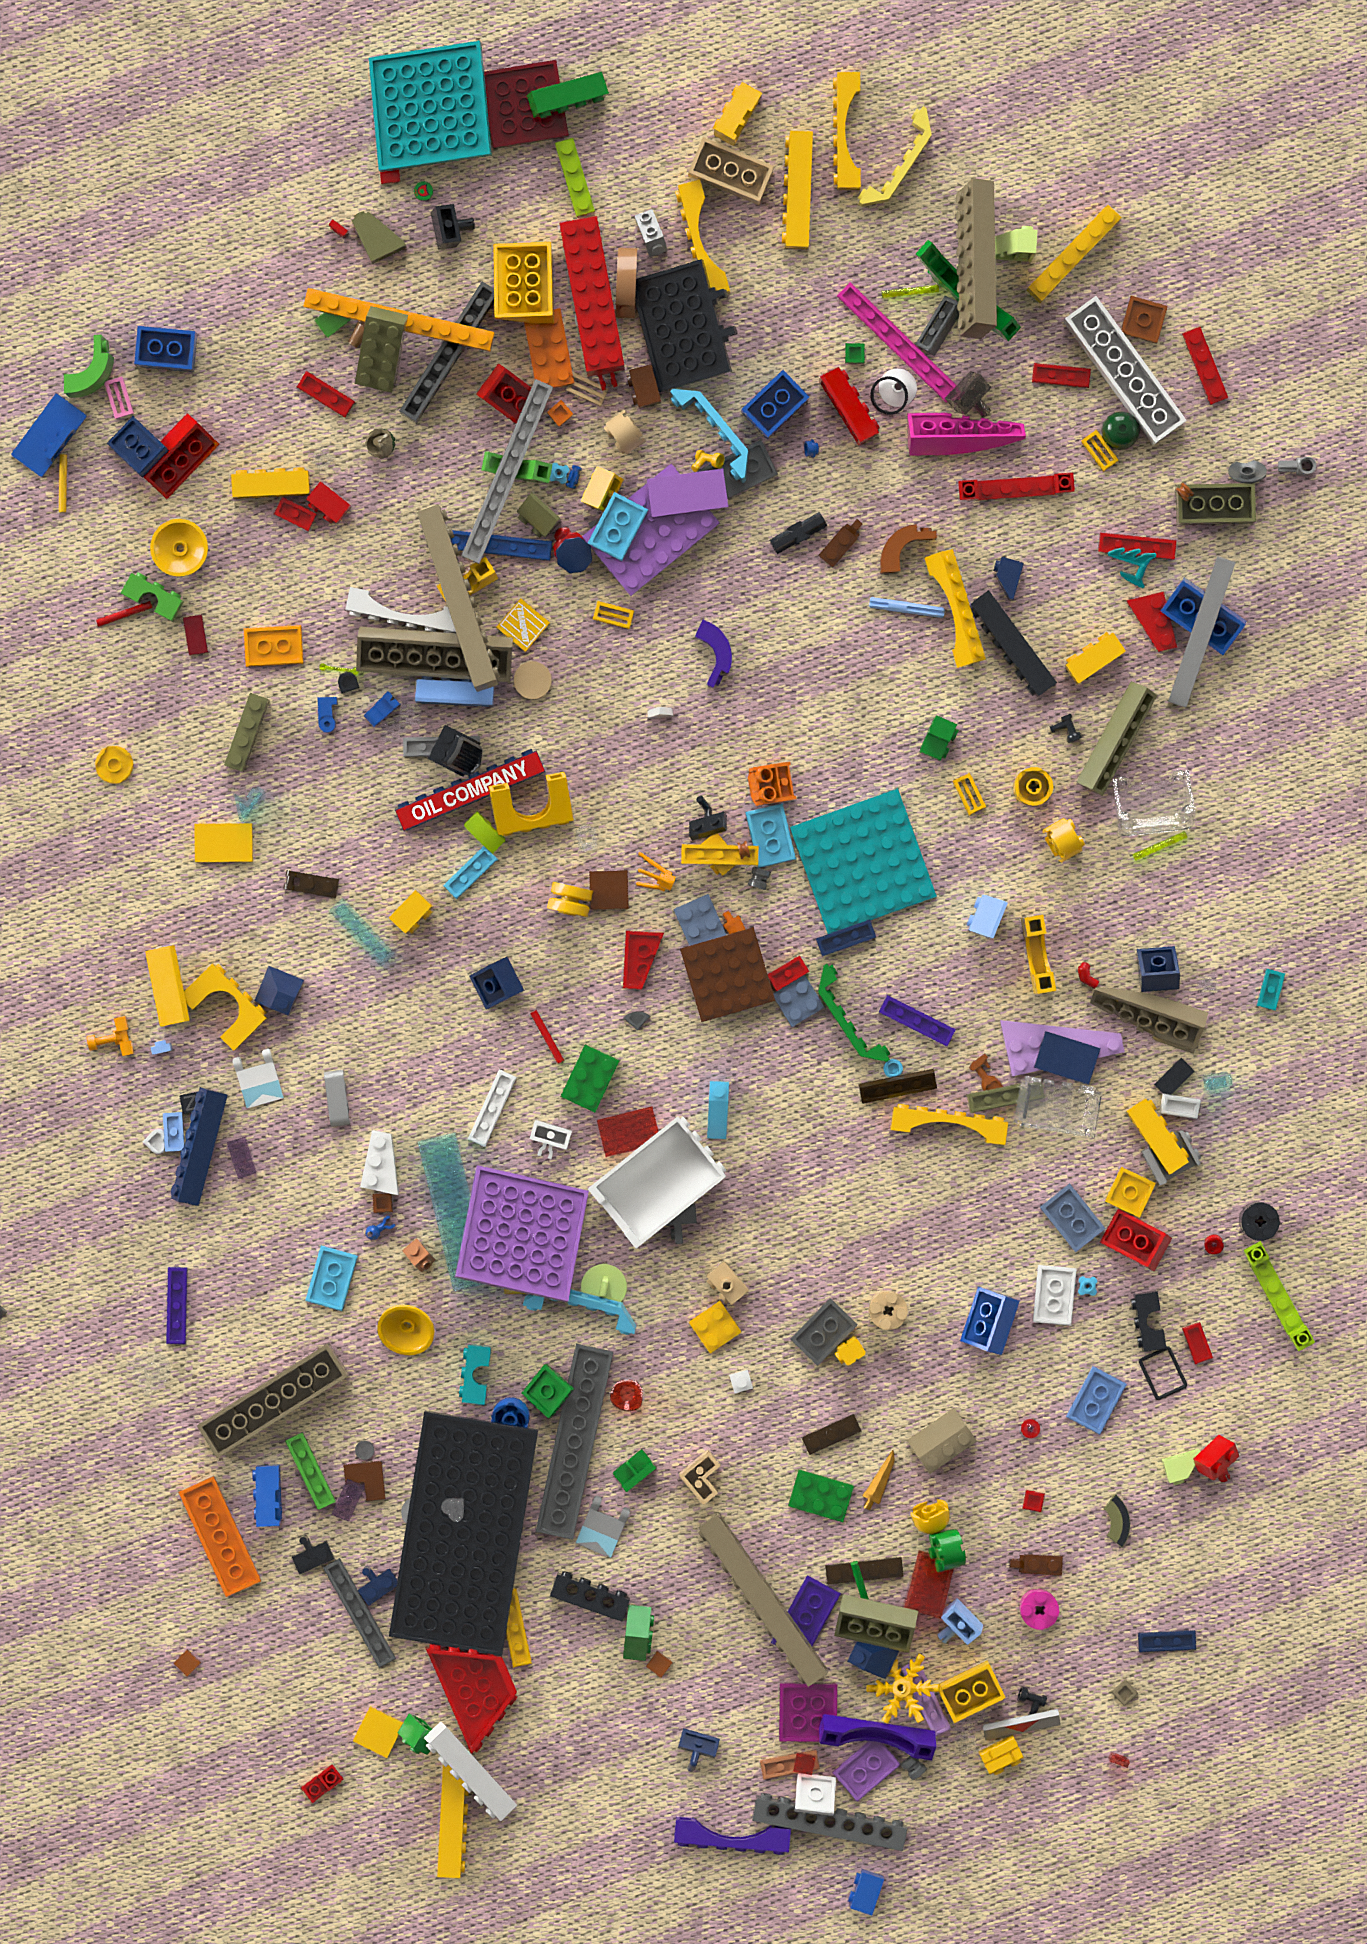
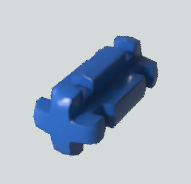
M572 465L573 469L570 470L566 486L575 489V484L578 483L579 472L582 471V468Z

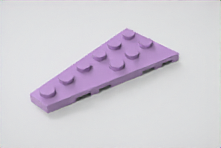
M1000 1020L1012 1076L1040 1071V1069L1034 1068L1045 1031L1101 1048L1098 1058L1125 1052L1121 1033Z

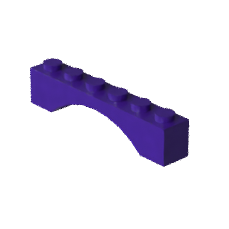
M823 1714L819 1726L820 1744L839 1747L854 1741H875L896 1747L913 1758L931 1761L937 1747L934 1730Z
M676 1817L674 1843H678V1846L682 1847L695 1844L698 1848L716 1846V1849L727 1850V1847H730L740 1852H745L746 1849H754L756 1853L773 1851V1854L784 1855L785 1852H789L791 1828L770 1825L766 1829L752 1835L731 1837L709 1830L695 1818Z

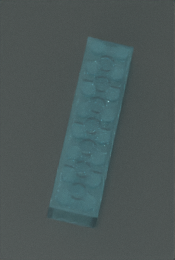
M452 1132L419 1140L417 1142L453 1291L482 1285L481 1283L455 1278L471 1196L457 1134Z

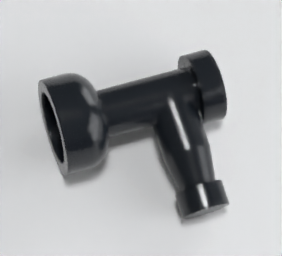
M1072 714L1061 717V722L1054 726H1049L1052 733L1067 728L1069 733L1067 736L1068 743L1083 738L1082 734L1075 730L1071 719Z
M1021 1686L1017 1701H1032L1031 1711L1028 1714L1031 1715L1037 1713L1039 1706H1045L1047 1696L1029 1693L1028 1688Z

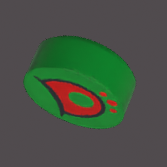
M426 181L417 183L414 187L415 197L420 201L431 199L433 196L431 184Z

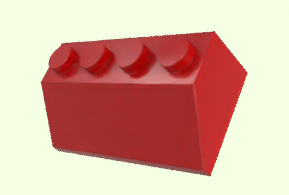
M838 367L820 376L819 383L856 443L860 446L877 436L880 427L875 419L871 420L868 413L870 410L865 402L861 404L858 399L860 394L856 387L850 386L848 382L850 378L846 371H841Z
M187 413L160 441L169 451L151 468L144 478L161 495L168 499L220 444Z

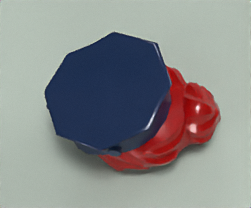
M567 527L558 528L554 534L556 542L553 546L557 564L569 574L583 572L592 562L591 546L585 542L578 532H571Z

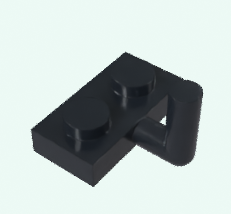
M698 796L696 801L703 808L704 817L689 821L690 839L694 841L727 831V815L725 812L712 815V807L703 796Z
M305 1534L299 1539L300 1544L304 1545L305 1551L292 1556L299 1575L335 1559L327 1541L313 1547L308 1536Z

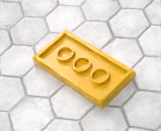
M175 945L145 951L160 1027L190 1021Z

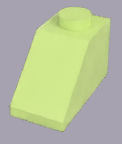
M1195 1449L1162 1459L1168 1482L1173 1483V1485L1184 1483V1479L1189 1478L1195 1467L1193 1458L1201 1451Z

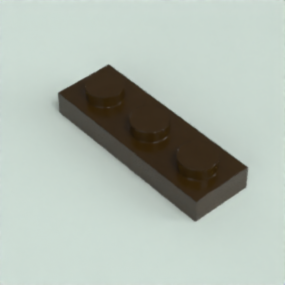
M853 1413L803 1436L802 1440L809 1455L862 1431Z

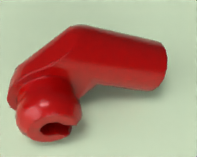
M1082 962L1077 970L1079 979L1082 983L1095 989L1100 981L1091 977L1089 963Z

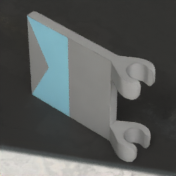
M596 1495L578 1535L576 1544L611 1558L630 1514V1509L624 1507L619 1519L597 1511L602 1498Z

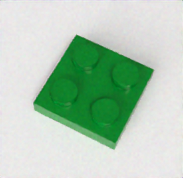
M544 1364L521 1394L547 1418H552L573 1392L574 1388L548 1364Z

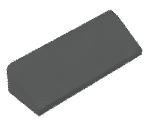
M944 296L917 340L916 346L933 356L936 355L959 317L957 301Z

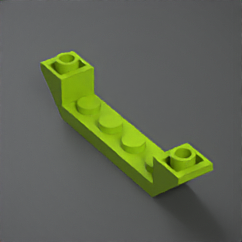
M1261 1241L1244 1249L1243 1251L1249 1265L1298 1352L1314 1344L1315 1341L1309 1329L1300 1318L1269 1260L1270 1257Z

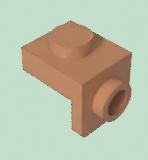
M417 1238L402 1250L412 1264L421 1272L430 1268L436 1260Z

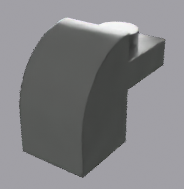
M692 1203L666 1224V1226L674 1225V1228L670 1230L671 1240H675V1244H683L682 1224L697 1223L695 1203Z

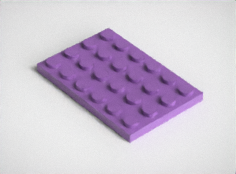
M670 464L654 478L679 475L680 473ZM645 484L628 498L648 509V512L623 560L620 561L591 546V549L627 593L632 596L720 524L710 510L652 518L648 485ZM597 525L582 536L587 543Z

